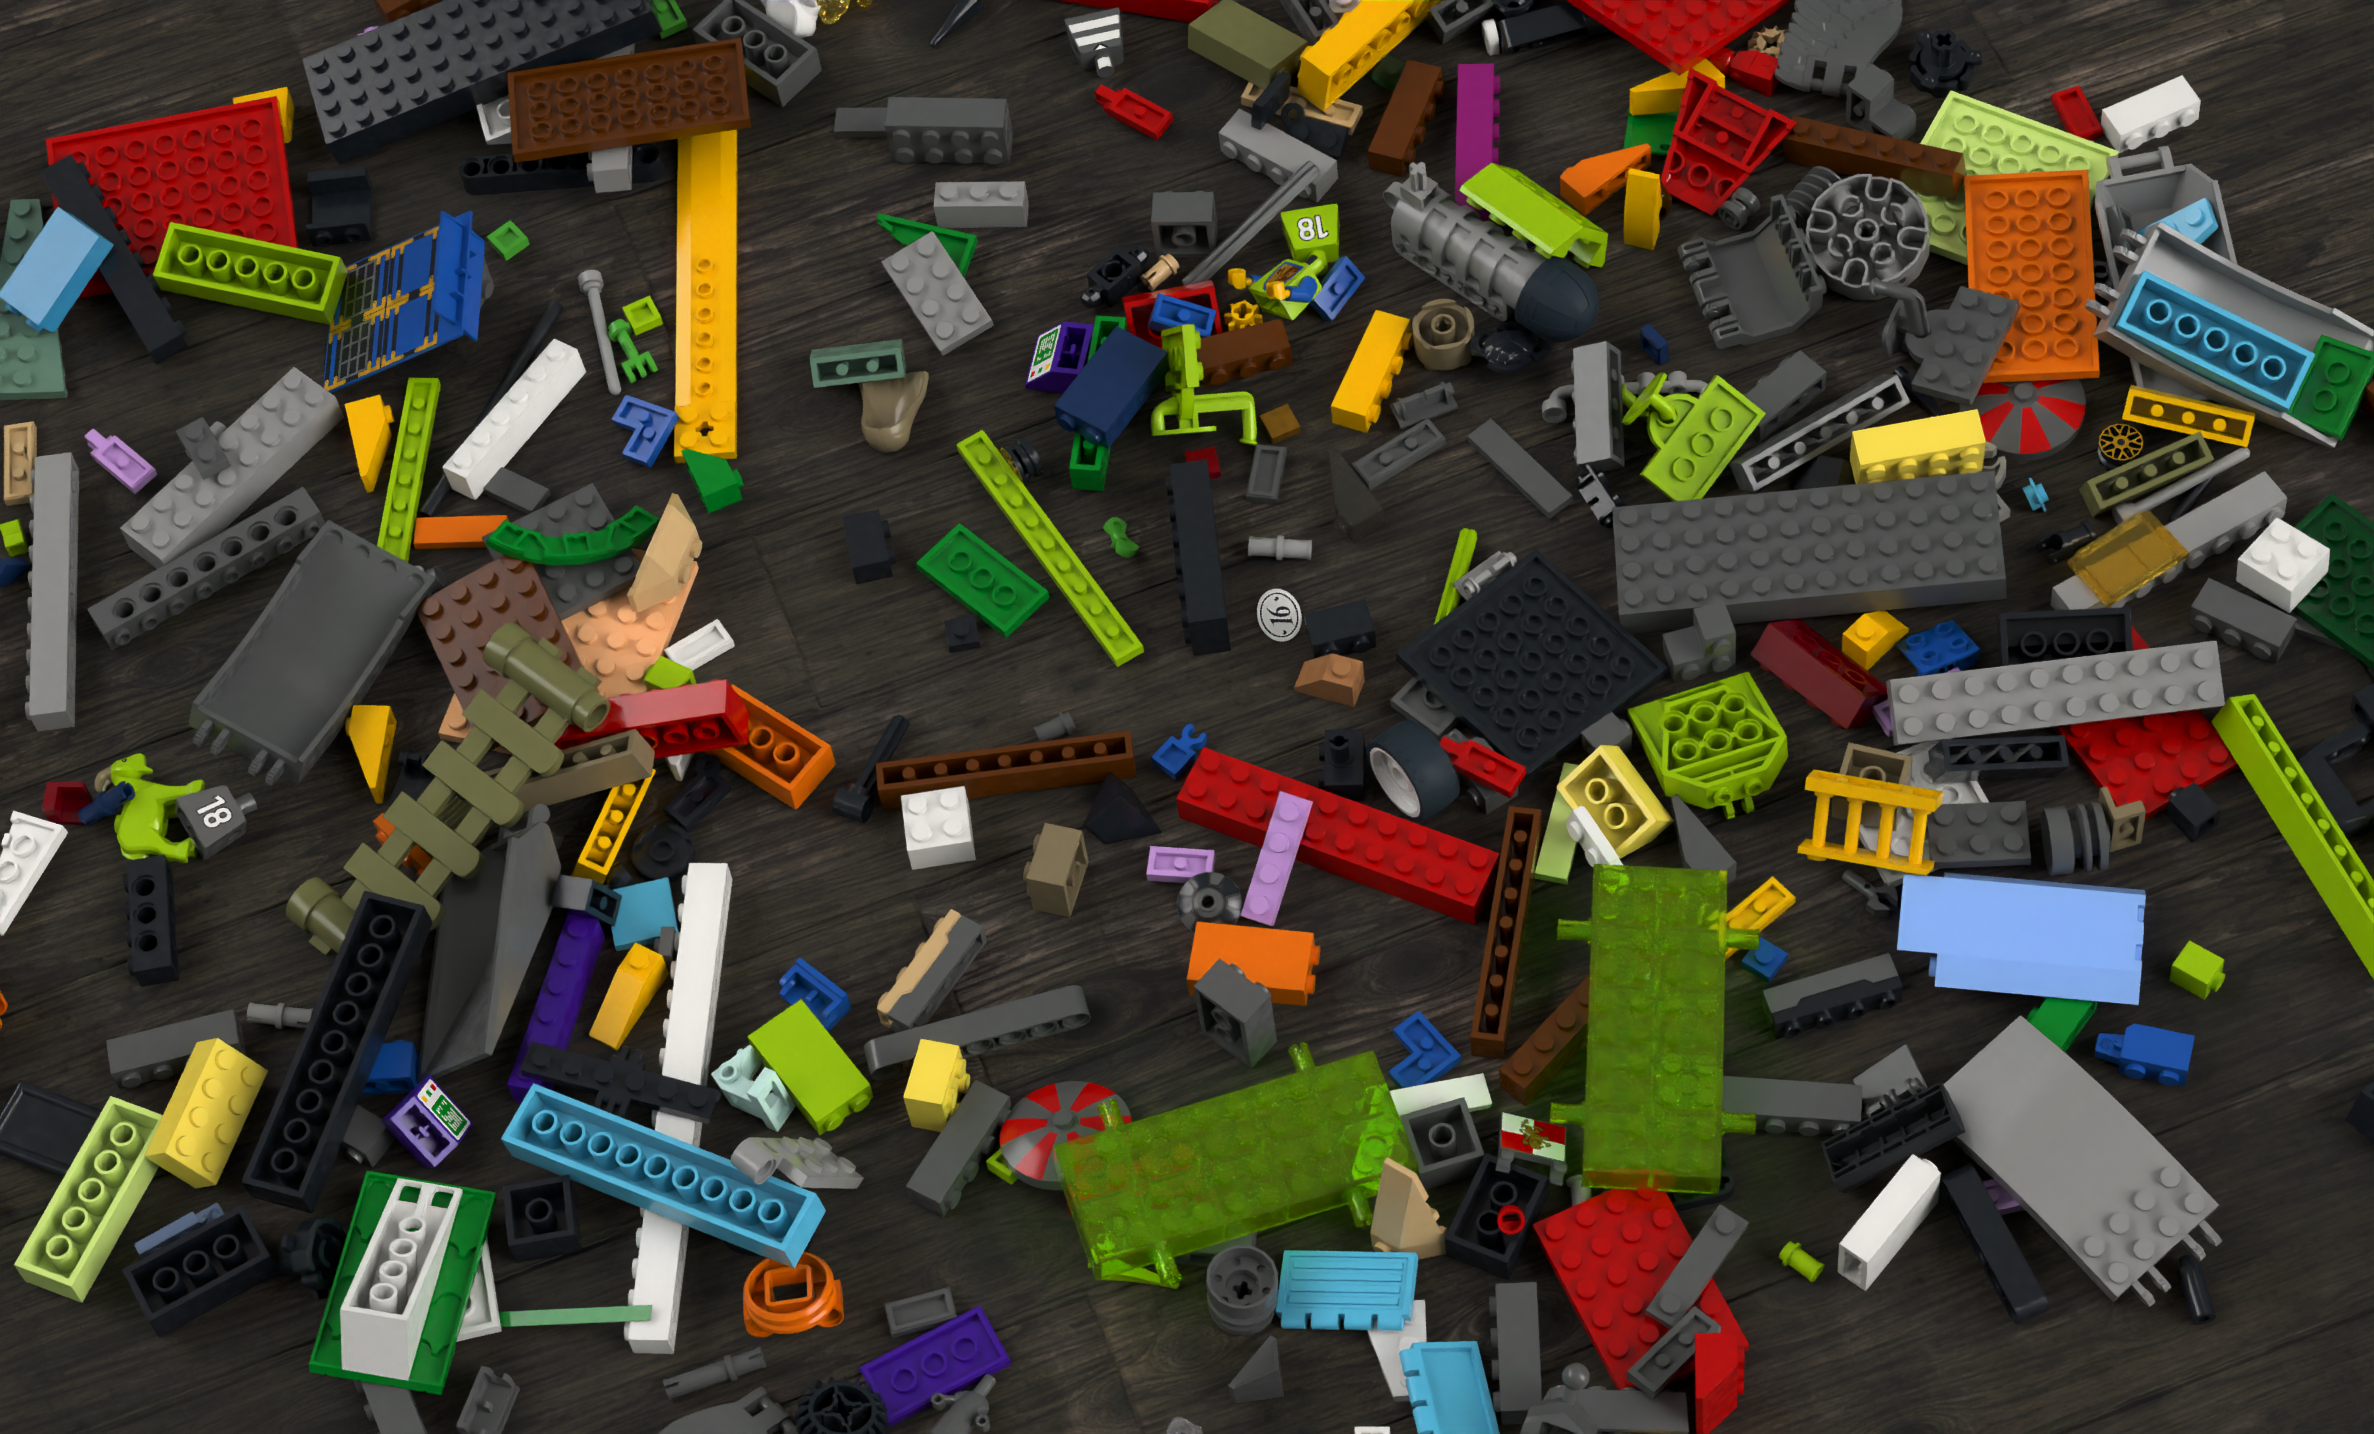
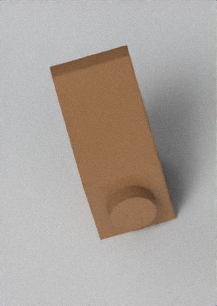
M1333 653L1305 661L1294 686V691L1355 707L1365 682L1363 661Z

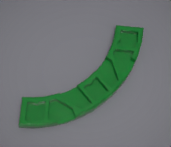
M635 505L624 516L606 525V528L590 534L588 531L562 534V537L543 536L542 532L525 529L504 520L486 539V546L501 554L531 563L562 566L580 565L614 557L639 545L656 531L660 518Z

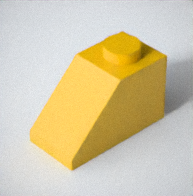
M1885 610L1864 613L1843 633L1842 652L1868 671L1895 643L1909 632V628Z

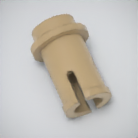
M1161 255L1159 261L1145 274H1142L1140 278L1145 286L1150 284L1148 286L1149 290L1154 291L1170 275L1175 276L1180 266L1172 255Z

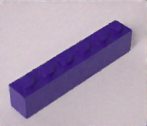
M567 914L507 1084L516 1103L523 1102L533 1083L553 1090L554 1084L522 1076L521 1068L531 1042L567 1050L605 940L604 933L597 919Z

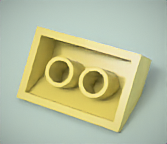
M1600 745L1556 786L1573 810L1581 805L1587 809L1619 856V859L1652 842L1674 821L1619 746Z

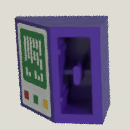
M1064 321L1039 334L1025 388L1064 393L1088 363L1094 325Z
M430 1075L423 1079L381 1120L425 1169L436 1167L461 1142L473 1125L468 1116Z

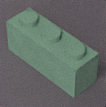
M902 339L814 349L810 355L814 388L905 377L906 373Z

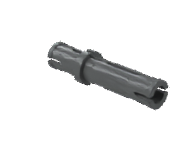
M759 1346L756 1349L733 1357L730 1354L725 1355L724 1360L669 1379H663V1384L666 1387L665 1390L669 1400H673V1398L731 1379L732 1382L739 1380L738 1376L760 1368H766L767 1365L762 1349Z

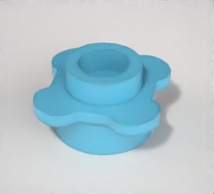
M2029 478L2031 484L2022 488L2033 511L2042 507L2044 512H2046L2047 509L2044 502L2049 500L2041 483L2035 485L2032 478Z

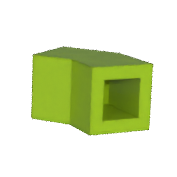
M20 519L0 524L4 545L10 557L29 552Z

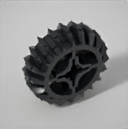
M831 1376L828 1384L818 1380L815 1388L808 1387L805 1396H801L798 1402V1409L795 1412L797 1434H885L888 1427L886 1403L882 1402L880 1393H873L871 1384L862 1387L859 1378L854 1383L848 1382L846 1376L838 1382Z

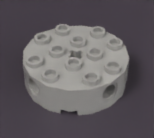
M1856 174L1835 182L1817 197L1807 220L1805 239L1807 251H1811L1815 258L1817 276L1822 275L1825 284L1833 292L1853 300H1880L1888 296H1872L1869 292L1871 280L1878 278L1880 281L1905 287L1912 283L1920 275L1929 257L1930 228L1928 217L1920 198L1903 182L1893 178L1889 180L1884 177H1873L1872 174Z

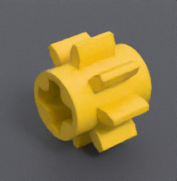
M1246 300L1230 304L1231 313L1224 314L1225 324L1228 325L1229 331L1263 323L1262 315L1259 314V306L1257 304L1252 306Z

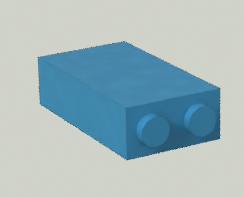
M57 207L0 291V298L7 302L5 308L19 317L21 314L27 317L25 323L35 330L41 332L44 328L54 333L114 244L73 214Z

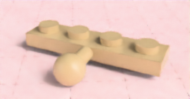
M1248 82L1241 96V104L1252 108L1253 103L1262 94L1264 89ZM1290 86L1289 98L1275 113L1281 116L1282 108L1286 104L1297 103L1304 108L1305 118L1350 128L1349 135H1352L1363 114V109L1361 105L1337 99L1323 112L1300 95L1296 87ZM1291 109L1288 112V117L1291 119L1297 118L1298 112L1295 109Z

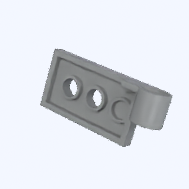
M785 1136L783 1138L749 1137L737 1146L731 1156V1164L757 1185L767 1181L776 1169L780 1170L801 1188L857 1189L864 1179L855 1171L856 1166L851 1161L843 1157H837L831 1152V1145L820 1138L812 1140L803 1137L790 1139Z

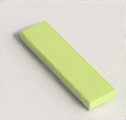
M1564 762L1559 783L1579 765ZM1558 789L1538 858L1535 879L1567 885L1578 841L1576 842L1570 837L1566 821L1573 809Z

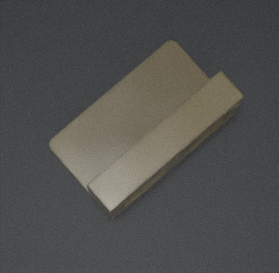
M2100 788L2098 801L2102 806L2104 817L2109 826L2110 852L2140 844L2146 814L2142 801L2139 800L2116 807L2108 788Z

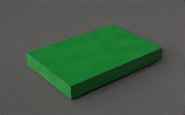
M2321 334L2313 350L2315 356L2289 410L2285 413L2325 436L2342 441L2365 394L2366 387L2374 375V352Z

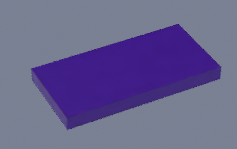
M979 1305L860 1366L859 1370L866 1384H871L873 1393H880L882 1402L886 1403L888 1425L891 1427L932 1406L931 1397L933 1394L953 1395L981 1381L985 1374L992 1375L1012 1364Z

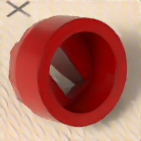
M1508 1204L1503 1206L1497 1214V1223L1500 1230L1506 1234L1520 1232L1525 1224L1523 1211L1515 1205ZM1504 1215H1519V1217H1507L1502 1219V1216Z

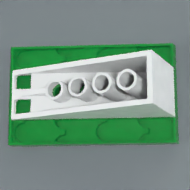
M366 1171L309 1362V1372L351 1380L358 1379L362 1382L386 1386L393 1385V1387L442 1395L465 1316L466 1305L494 1214L496 1192Z

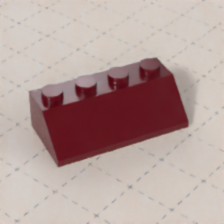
M1799 618L1768 623L1750 654L1759 661L1758 665L1763 670L1780 677L1783 680L1782 684L1786 688L1799 692L1807 698L1806 702L1808 705L1816 710L1825 712L1831 717L1830 721L1841 729L1861 727L1873 716V706L1888 700L1887 686Z

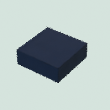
M1648 323L1640 329V348L1657 365L1661 366L1669 360L1668 342Z

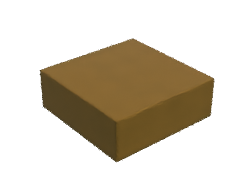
M1288 404L1260 415V422L1273 444L1301 433V427Z

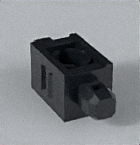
M1138 246L1127 253L1121 247L1116 248L1087 273L1089 287L1081 294V303L1090 309L1103 301L1112 308L1122 297L1142 282L1140 278L1142 275L1141 268L1149 259L1147 249L1143 246Z

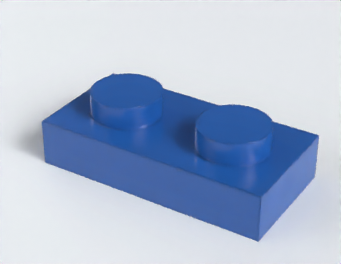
M1347 256L1340 257L1320 282L1322 290L1309 304L1325 322L1333 321L1363 282L1365 276Z

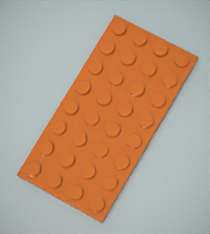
M2088 170L1964 176L1968 286L1974 290L2016 300L2019 302L2020 307L1983 383L2099 378L2098 339L2093 336L2097 329V317L2085 309L2088 300L2096 301L2093 290L2095 282Z

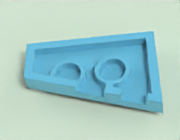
M2203 198L2149 225L2152 226L2162 222L2199 244L2204 242L2219 228L2212 204L2207 198ZM2147 227L2141 229L2136 233L2143 236Z

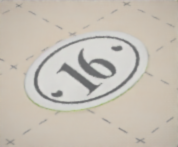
M1282 589L1269 590L1262 595L1257 605L1259 625L1268 637L1275 641L1284 642L1291 640L1297 635L1301 627L1302 614L1298 602L1290 593Z

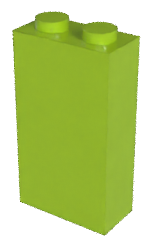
M802 999L748 1036L749 1043L754 1048V1052L762 1064L776 1072L794 1104L819 1135L839 1127L845 1117L852 1112L863 1110L873 1098L869 1082Z

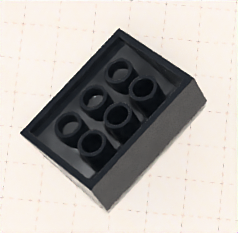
M2131 607L2009 612L1997 615L2000 666L2133 651Z

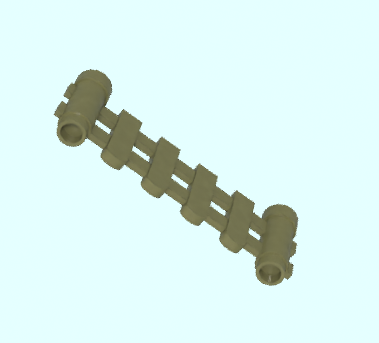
M509 622L501 626L487 642L483 651V661L502 677L510 678L509 682L495 699L482 689L473 698L462 715L475 724V726L456 750L443 740L433 750L422 766L434 774L435 778L418 800H414L403 791L383 815L386 820L396 827L378 852L367 844L362 843L343 868L353 875L356 880L342 899L340 894L321 878L314 877L308 879L299 886L289 899L286 907L287 918L305 933L313 934L308 942L328 957L333 952L338 954L364 891L424 905L433 921L430 931L435 929L442 922L446 913L445 906L436 897L454 874L469 880L481 871L485 863V855L475 846L494 822L503 828H511L521 819L525 805L515 794L533 771H536L541 776L549 777L562 765L564 753L554 744L568 725H577L585 732H591L605 720L610 710V702L600 695L598 686L602 681L582 666L575 672L563 663L559 658L564 652L544 637L537 643L536 638L515 622ZM531 695L549 708L534 728L516 716ZM497 741L513 755L495 779H492L479 769L477 765L494 742ZM457 792L474 806L454 831L437 817ZM418 844L434 856V858L416 882H414L401 872L398 867L414 846Z

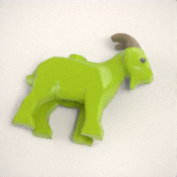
M141 753L117 760L109 767L100 771L94 781V788L98 793L107 792L112 785L117 786L122 781H126V784L130 783L135 790V797L124 803L122 814L116 816L114 823L115 832L124 858L130 861L165 854L169 862L188 863V858L197 857L198 850L191 838L173 843L166 839L165 836L168 829V819L178 817L175 812L176 799L203 791L205 788L203 780L192 781L185 786H167L142 780V775L152 774L153 770L146 766V757Z

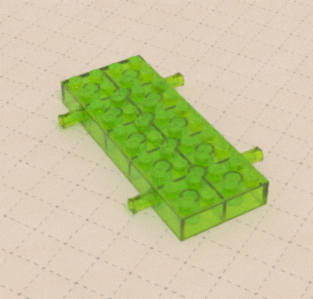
M1594 864L1591 918L1588 917V921L1558 918L1557 940H1582L1590 944L1584 1101L1581 1104L1551 1102L1550 1124H1576L1583 1128L1581 1187L1718 1194L1721 1179V1141L1724 1132L1755 1135L1756 1113L1725 1112V1109L1722 1108L1726 951H1728V948L1758 950L1759 929L1729 928V925H1726L1727 871Z
M1300 1042L1301 1050L1298 1049L1297 1044L1288 1049L1297 1073L1127 1124L1123 1121L1117 1100H1109V1109L1106 1101L1100 1103L1097 1106V1110L1104 1124V1131L1053 1146L1054 1166L1095 1281L1154 1263L1161 1286H1170L1168 1281L1170 1278L1172 1284L1175 1285L1182 1279L1174 1260L1176 1256L1347 1204L1356 1227H1364L1363 1220H1365L1367 1226L1372 1224L1374 1214L1367 1198L1378 1194L1383 1163L1388 1157L1416 1173L1417 1176L1419 1169L1418 1162L1374 1051H1367L1316 1067L1308 1043Z

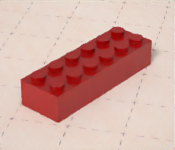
M715 679L707 683L694 685L683 684L669 689H652L649 692L637 694H621L618 697L606 698L610 702L609 713L595 730L585 732L577 725L569 724L554 744L563 750L636 729L655 751L654 759L748 745L749 711L727 679Z

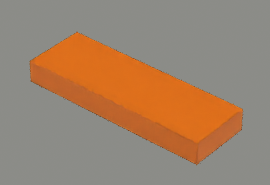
M507 515L416 518L413 544L415 549L486 547L482 537L495 531L504 520L509 521Z

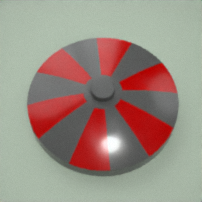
M2079 379L1982 383L1971 407L1959 404V412L1978 409L1985 441L1997 447V454L1995 456H2005V459L2030 461L2058 453L2075 439L2083 425L2086 398Z
M1084 1081L1054 1083L1031 1092L1011 1109L1012 1112L1002 1124L1000 1131L1002 1155L1011 1172L1018 1179L1031 1186L1060 1191L1085 1187L1111 1174L1127 1157L1134 1138L1131 1114L1122 1098L1104 1086Z

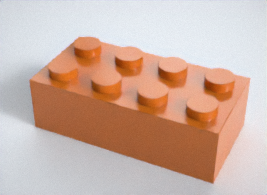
M732 684V688L749 711L748 745L703 752L716 756L722 764L797 810L836 765L831 746Z

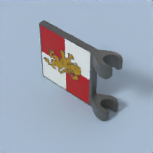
M1501 1112L1496 1171L1509 1173L1511 1161L1515 1157L1551 1166L1549 1183L1562 1186L1564 1174L1567 1172L1566 1127Z

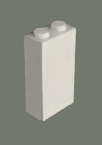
M1914 1154L1910 1156L1839 1243L1838 1273L1864 1291L1870 1287L1938 1203L1941 1172L1938 1171L1935 1164L1924 1158L1921 1160Z

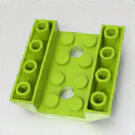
M1490 163L1465 182L1459 189V191L1468 196L1467 203L1479 210L1485 208L1491 213L1489 215L1491 220L1501 226L1507 224L1514 229L1512 234L1526 243L1530 240L1536 244L1535 250L1548 259H1551L1552 256L1564 258L1567 252L1570 251L1575 255L1573 260L1583 267L1589 268L1592 265L1602 268L1605 263L1608 233L1518 170Z

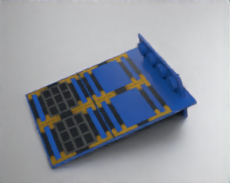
M441 211L439 225L346 266L348 273L328 330L323 382L325 390L330 393L338 391L463 336V333L474 341L478 340L485 241L471 230L472 211H468L455 218Z

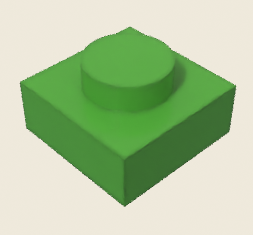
M511 220L487 236L489 244L505 261L530 245L525 234Z

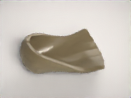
M928 372L905 373V377L858 383L863 399V415L861 419L863 435L869 445L875 450L883 453L895 452L908 443L913 421L926 396L929 380Z

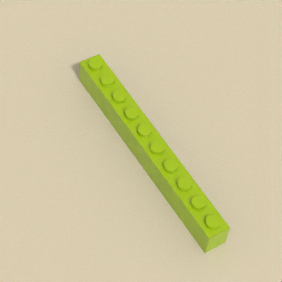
M2249 694L2229 697L2225 706L2220 709L2211 721L2374 979V880L2256 695Z

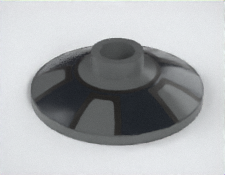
M1216 872L1200 873L1190 878L1180 890L1177 900L1178 914L1183 924L1193 933H1195L1197 922L1235 925L1241 915L1242 897L1238 887L1227 876ZM1206 897L1214 899V905L1210 908L1203 907L1202 903Z

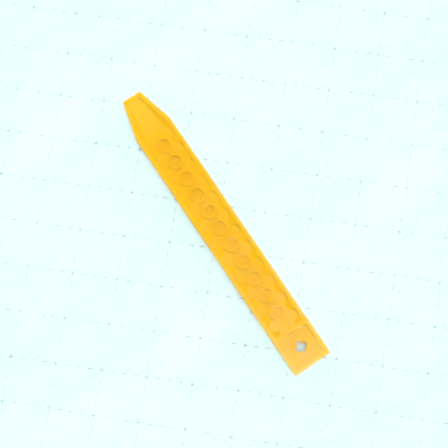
M737 130L678 138L675 412L680 418L674 427V458L676 463H685L681 452L685 449L722 459L737 458ZM704 428L713 429V431L708 432V436H702L700 432Z

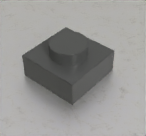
M661 927L660 939H655L654 952L663 956L668 971H671L672 961H677L678 951H675L674 947L676 931L674 927Z

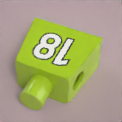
M1337 203L1280 212L1283 235L1294 261L1303 263L1311 255H1315L1324 265V269L1317 276L1327 273L1328 263L1339 259L1340 223Z

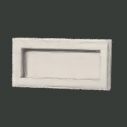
M716 619L664 649V652L669 660L693 671L735 645L720 621Z

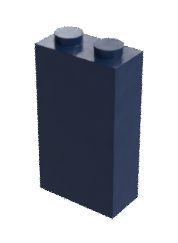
M1116 326L1054 405L1057 423L1066 431H1074L1084 436L1091 444H1099L1109 449L1170 370L1168 352Z

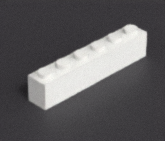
M553 339L449 458L442 468L453 490L476 500L484 491V486L501 467L504 468L586 373L576 348Z

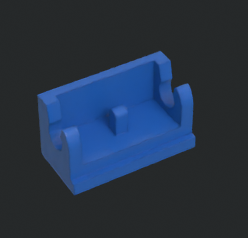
M799 957L795 961L796 963L780 979L779 984L783 988L779 995L791 1006L802 999L829 1032L851 1010L847 993Z

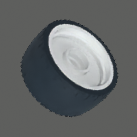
M1407 719L1395 724L1377 736L1366 748L1369 767L1380 789L1389 802L1407 819L1417 823L1428 819L1443 810L1458 797L1460 792L1459 782L1450 759L1436 738L1418 722Z

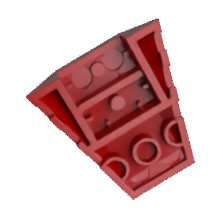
M1690 68L1660 181L1665 185L1670 195L1713 216L1719 207L1730 198L1792 130L1797 122L1772 109L1767 111L1718 86L1717 81Z

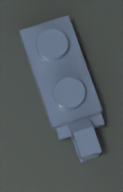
M218 1203L197 1214H194L192 1211L136 1242L134 1246L142 1259L224 1215V1212Z

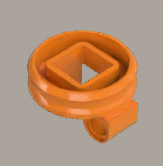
M803 1252L795 1268L769 1258L764 1259L749 1273L743 1287V1313L747 1332L754 1337H767L773 1333H798L816 1325L822 1327L839 1325L844 1319L843 1292L840 1280H834L829 1265L823 1259L811 1253ZM807 1282V1297L783 1301L775 1300L773 1287Z

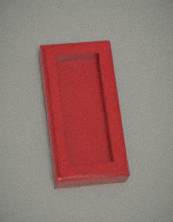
M2080 86L2051 94V102L2068 133L2089 141L2103 137V128Z

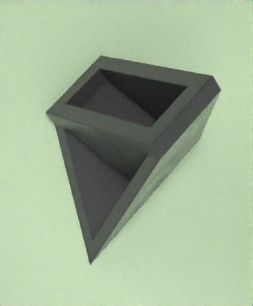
M1272 1335L1269 1336L1228 1385L1230 1399L1235 1403L1284 1397L1276 1338Z

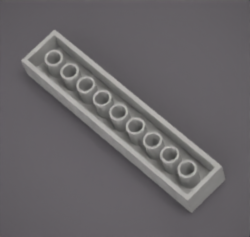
M2217 641L1886 681L1894 746L2225 706Z

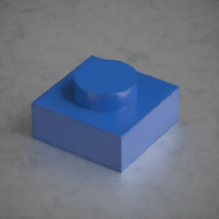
M1760 937L1742 959L1741 967L1769 984L1788 960V953Z

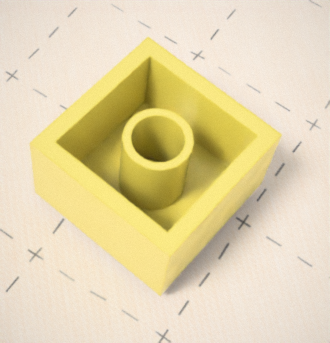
M925 1039L920 1040L903 1096L912 1127L942 1132L959 1106L962 1093H967L970 1084V1074L966 1073V1059L962 1058L958 1045Z

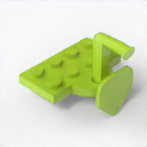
M1194 324L1180 325L1162 330V349L1168 352L1170 370L1165 375L1166 392H1171L1172 397L1154 408L1151 414L1152 436L1216 431V426L1199 427L1198 413L1242 410L1243 437L1239 441L1256 446L1257 426L1253 396L1248 392L1194 395V388L1199 387V381L1203 380L1202 362H1197L1196 349L1201 348L1199 330L1195 331ZM1176 415L1179 429L1165 430L1164 416Z
M1664 372L1657 374L1638 398L1627 390L1625 384H1622V404L1629 408L1622 419V423L1630 425L1639 416L1647 422V432L1650 441L1658 449L1640 475L1674 502L1702 499L1766 414L1718 375L1712 378L1698 398L1680 393L1662 397L1659 392L1667 378V374Z

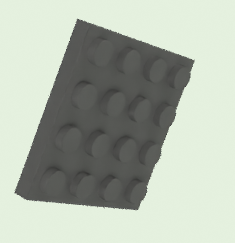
M591 483L512 523L525 529L542 532L543 536L562 537V534L587 531L589 534L605 529L606 525L615 520L594 484ZM491 532V533H489V534H487V535H485V536L482 537V540H483L485 546H486V539H487L493 532ZM486 546L493 560L504 555ZM632 549L608 559L580 565L562 566L533 563L561 621L631 587L640 567V563Z

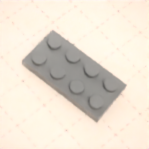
M933 231L881 261L884 269L942 356L994 326L992 319Z

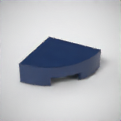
M0 558V587L12 583L27 570L29 564L24 558Z

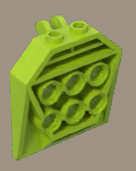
M1748 671L1627 709L1628 717L1665 796L1673 797L1677 794L1683 802L1705 809L1722 806L1727 820L1735 817L1732 801L1741 799V806L1746 814L1754 812L1751 796L1770 789L1788 758L1787 736Z

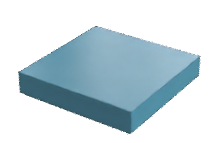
M668 877L613 889V891L622 895L615 927L611 926L616 951L631 949L634 943L642 946L653 944L655 939H660L661 927H674L675 931L679 932Z

